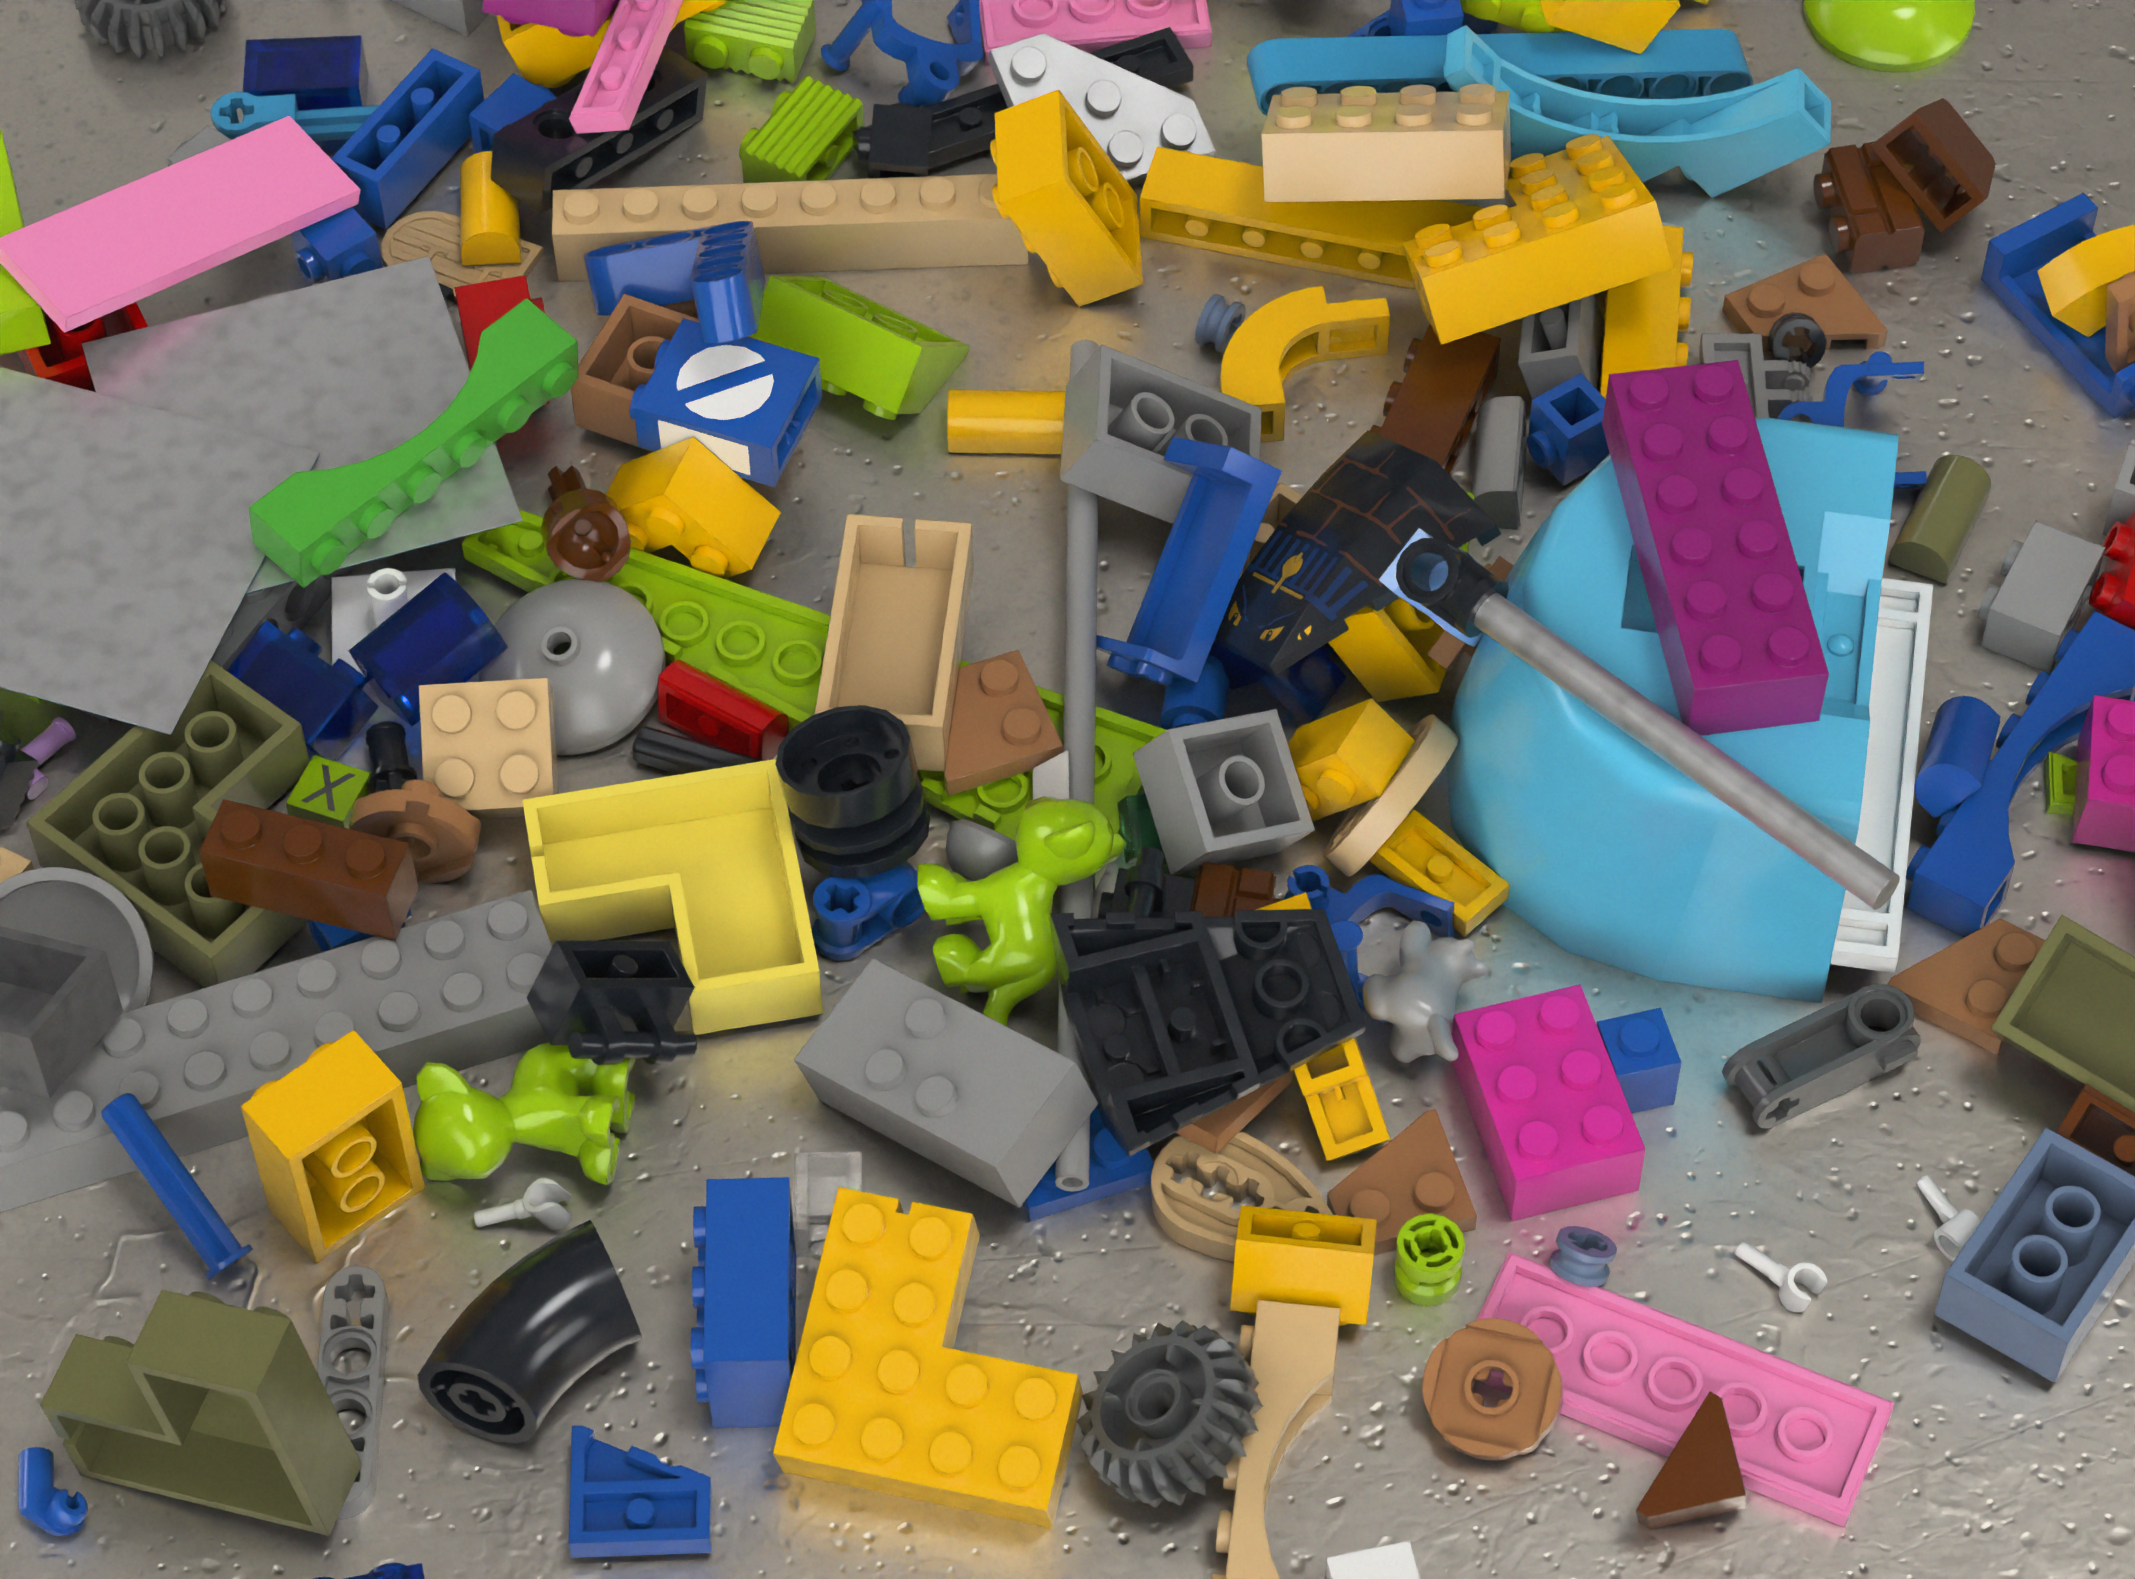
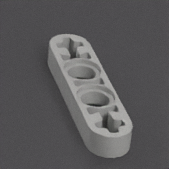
M359 1265L339 1270L333 1274L326 1284L323 1297L317 1373L336 1412L353 1408L360 1410L366 1415L363 1426L353 1434H348L362 1466L337 1518L341 1520L354 1518L363 1513L373 1502L376 1492L390 1309L383 1279L373 1269ZM361 1290L366 1292L367 1298L362 1299L360 1304L359 1318L361 1326L351 1325V1317L346 1302L352 1300L355 1291ZM348 1348H363L371 1355L366 1367L356 1373H341L333 1367L335 1358L339 1353Z

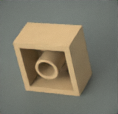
M548 678L419 685L423 780L436 785L440 790V797L453 801L479 820L525 817L523 799L559 794L554 689Z

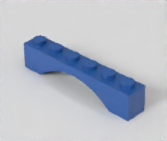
M2096 611L2093 612L2080 632L2073 628L2068 631L2055 656V662L2058 663L2051 674L2045 671L2039 673L2027 695L2025 704L2029 707L2022 717L2013 713L2004 724L1996 742V747L1999 750L1993 759L1989 760L1982 787L1968 796L1962 804L1959 803L1947 813H1943L1936 829V835L1939 836L1932 848L1921 845L1908 866L1906 879L1912 882L1907 909L1963 938L1987 926L2006 899L2015 865L2009 839V807L2020 786L2039 764L2045 761L2048 752L2056 753L2065 745L2078 740L2094 695L2135 701V630Z

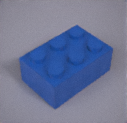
M789 1177L707 1179L706 1206H694L693 1236L694 1246L698 1248V1266H693L692 1300L693 1308H697V1327L691 1328L692 1370L696 1369L697 1403L709 1402L713 1428L779 1427L796 1361L797 1245Z

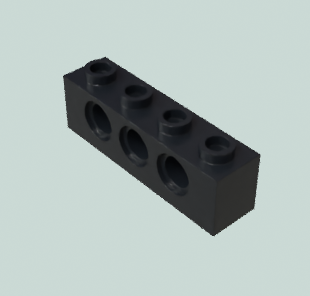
M664 46L630 129L576 134L569 117L584 85L583 82L556 99L546 102L540 108L514 123L504 126L494 134L491 180L539 214H543L553 208V190L585 189L702 120L707 73L667 46Z

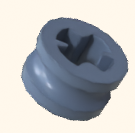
M1219 294L1211 296L1205 304L1197 323L1195 332L1196 343L1207 346L1212 342L1215 344L1216 351L1224 354L1230 339L1244 322L1246 315L1245 305L1240 302H1234L1229 306L1226 304L1224 296Z
M1567 1226L1560 1229L1556 1239L1559 1249L1553 1251L1549 1261L1551 1270L1566 1281L1577 1285L1594 1287L1606 1284L1610 1274L1607 1264L1613 1262L1617 1252L1615 1243L1604 1234L1589 1228Z

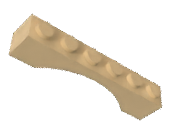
M1258 1300L1255 1326L1242 1325L1239 1350L1244 1354V1360L1254 1371L1255 1378L1259 1382L1255 1391L1258 1393V1398L1263 1407L1251 1415L1259 1432L1243 1437L1241 1441L1247 1457H1232L1226 1464L1228 1478H1224L1223 1489L1236 1490L1233 1511L1220 1510L1216 1552L1228 1553L1226 1575L1212 1573V1579H1280L1271 1557L1264 1525V1512L1271 1483L1285 1453L1306 1425L1332 1402L1340 1308Z

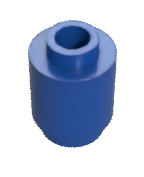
M1208 655L1197 683L1174 677L1170 687L1166 686L1160 719L1161 728L1168 730L1225 719L1230 680L1223 663L1219 659Z

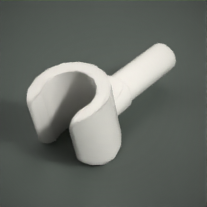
M1930 1175L1923 1176L1917 1182V1186L1944 1223L1934 1232L1935 1242L1940 1251L1950 1261L1954 1262L1980 1224V1220L1970 1210L1964 1209L1959 1212L1956 1206L1950 1203Z
M539 1178L527 1188L524 1198L475 1211L474 1220L477 1227H483L516 1218L524 1219L534 1216L549 1229L558 1230L568 1225L572 1219V1214L558 1203L570 1199L572 1195L555 1181L548 1178Z
M1745 1241L1738 1246L1735 1252L1737 1257L1769 1277L1770 1281L1780 1287V1301L1791 1312L1805 1311L1812 1301L1806 1293L1796 1287L1795 1283L1805 1285L1811 1292L1821 1294L1827 1284L1825 1273L1813 1263H1797L1789 1269L1781 1263L1778 1264Z

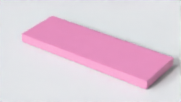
M287 116L0 237V263L65 333L353 207L359 202L361 189L290 116Z
M1508 1252L1477 1317V1320L1499 1318L1519 1323L1532 1330L1542 1340L1543 1344L1551 1351L1562 1378L1563 1401L1560 1414L1667 1457L1670 1456L1706 1396L1711 1391L1723 1400L1744 1488L1844 1528L1888 1425L1895 1404L1879 1396L1601 1287L1582 1286L1566 1281L1553 1272L1550 1267ZM1491 1371L1488 1381L1482 1382L1512 1394V1388H1508L1503 1384V1373Z

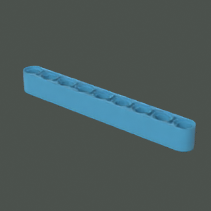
M1727 29L1661 30L1642 54L1573 32L1476 34L1501 59L1551 82L1587 92L1638 99H1679L1724 93L1753 85V79L1739 39L1734 32ZM1447 35L1271 39L1257 44L1247 56V67L1258 108L1266 116L1272 96L1281 95L1283 90L1292 87L1314 88L1317 90V94H1341L1342 89L1351 86H1370L1376 89V93H1399L1402 88L1410 85H1429L1434 87L1436 92H1454L1444 78L1443 71L1446 60Z

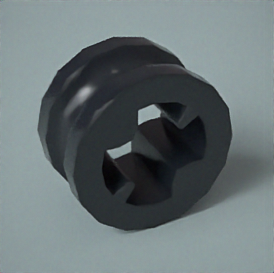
M1792 312L1783 315L1774 322L1769 331L1768 343L1772 354L1777 360H1787L1788 362L1793 360L1795 362L1801 361L1803 364L1806 363L1807 367L1812 368L1820 362L1825 353L1826 338L1823 330L1812 317L1804 313ZM1802 327L1807 338L1812 341V344L1806 352L1802 347L1799 348L1801 355L1790 356V349L1782 340L1787 332L1795 336L1794 328Z

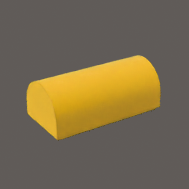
M493 151L473 154L460 167L462 265L521 263L519 199L491 180Z
M949 389L947 415L948 452L1062 454L1066 391Z

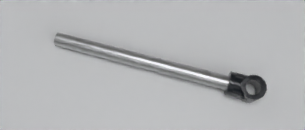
M1421 538L1410 543L1401 553L1396 564V579L1400 590L1409 599L1422 604L1469 638L1478 636L1482 632L1490 636L1874 910L1881 908L1893 895L1900 881L1899 875L1508 601V584L1477 563L1468 553L1436 538ZM1446 561L1448 576L1440 588L1431 591L1429 586L1431 571L1438 563Z

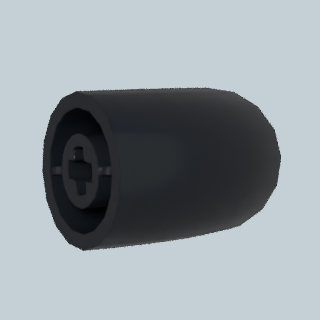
M591 1220L556 1236L501 1274L466 1307L437 1343L417 1376L419 1389L428 1403L448 1421L469 1433L491 1441L515 1444L530 1440L557 1400L578 1379L617 1351L642 1339L639 1326L625 1291Z

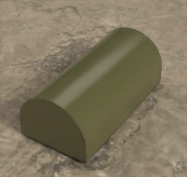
M1946 455L1935 461L1926 479L1927 483L1923 485L1890 551L1888 559L1890 564L1945 584L1989 497L1991 480L1986 470L1975 461L1959 455Z

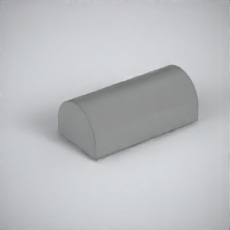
M1521 396L1492 398L1483 403L1478 410L1471 493L1475 496L1474 501L1501 529L1518 530V525H1521L1527 453L1526 440L1528 437L1525 403L1522 401Z

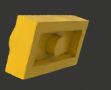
M1415 809L1406 816L1391 836L1370 858L1372 864L1395 882L1454 902L1453 928L1464 937L1508 899L1510 884Z

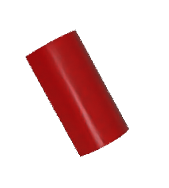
M682 660L672 662L658 676V719L709 745L765 761L772 760L777 755L778 747L788 732L789 719L786 714Z

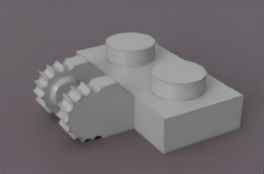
M1701 334L1699 345L1700 364L1732 360L1739 361L1755 418L1777 419L1781 411L1792 403L1813 402L1809 392H1804L1805 387H1809V383H1811L1810 368L1807 367L1806 363H1801V361L1764 360L1761 334Z

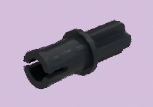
M390 721L379 722L372 725L366 731L365 739L366 745L369 748L372 768L367 784L371 794L384 790H401L402 785L406 781L418 780L417 772L409 766L405 742L406 732L405 728L399 723Z

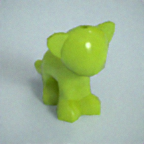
M1047 796L1027 802L1016 830L1015 839L1018 861L993 872L986 878L968 882L958 872L949 871L941 865L933 863L918 864L917 888L923 906L931 920L945 919L946 926L950 927L983 919L991 945L982 951L976 942L963 934H950L937 938L934 943L933 953L947 989L960 986L961 993L970 991L973 993L988 992L989 997L984 1007L983 1015L1006 1027L1008 1015L1013 1007L1024 998L1046 986L1056 974L1057 963L1049 917L1050 913H1052L1053 895L1057 887L1086 879L1101 870L1104 865L1120 859L1127 844L1122 836L1113 833L1112 826L1105 814L1090 802Z
M543 1043L525 1053L516 1066L510 1089L499 1098L469 1086L456 1069L444 1063L427 1062L416 1075L417 1091L421 1103L415 1114L413 1126L414 1140L420 1154L422 1175L429 1180L450 1181L459 1178L485 1179L505 1162L513 1144L518 1143L576 1156L586 1177L600 1184H610L614 1179L620 1138L615 1137V1134L610 1133V1130L617 1133H628L636 1093H631L626 1089L630 1070L633 1069L636 1059L624 1058L618 1065H596L591 1059L572 1058L568 1045Z

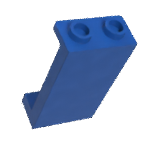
M2082 193L1990 239L1981 280L2105 411L2115 419L2135 408V363L2115 374L2105 359L2106 326L2088 338L2054 318L2037 272L2066 250L2097 236L2093 232L2098 207Z
M1172 437L1163 460L1192 473L1193 477L1127 641L1124 642L1097 635L1096 649L1110 655L1106 664L1108 667L1138 679L1144 677L1170 687L1174 677L1198 682L1282 470L1233 447Z

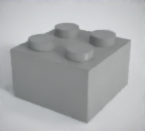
M1277 709L1168 729L1133 753L1171 875L1198 870L1199 865H1202L1204 862L1227 864L1276 854L1315 831Z

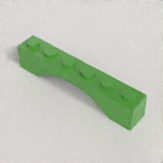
M526 298L481 332L477 357L465 385L449 407L425 430L395 449L363 462L328 470L295 472L248 508L253 544L303 588L319 576L331 574L341 566L349 553L366 540L378 538L385 533L393 520L414 503H423L436 492L439 485L461 467L468 468L475 464L484 454L486 448L507 432L513 433L519 430L528 421L531 414L551 398H559L566 394L574 385L576 379L579 378L577 340Z

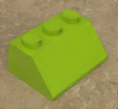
M770 275L763 294L759 328L756 333L750 335V337L819 358L822 390L840 396H845L847 391L865 399L862 406L865 410L890 420H896L898 414L921 413L963 362L970 349L969 345L822 276Z

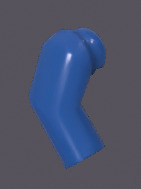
M32 1447L24 1449L19 1453L18 1509L21 1515L53 1536H68L79 1531L87 1516V1501L78 1491L71 1497L68 1495V1490H59L54 1487L53 1452L43 1447Z

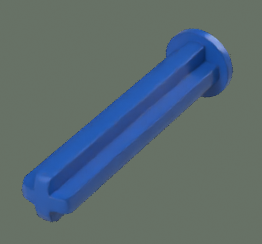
M131 1093L122 1094L104 1107L101 1111L102 1118L210 1269L204 1275L208 1281L234 1265L253 1250L250 1244L241 1247L135 1095Z

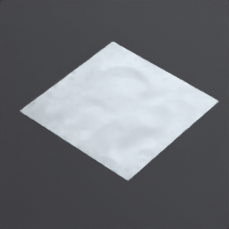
M429 256L82 343L96 393L320 452L311 471L328 470L363 462L395 449L425 430L455 399L470 374ZM495 442L486 448L484 454L475 464L468 468L461 467L444 480L428 500L423 503H414L396 517L385 533L378 538L366 540L349 553L338 569L522 521ZM265 556L246 594L295 580L268 556Z
M0 367V687L171 735L266 556L253 544L248 508L295 472L311 471L320 452Z

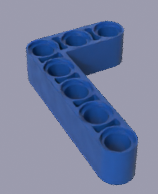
M752 221L724 223L606 246L583 255L597 315H611L624 294L659 306L694 300L702 338L705 343L733 341L750 336L758 331L765 276Z

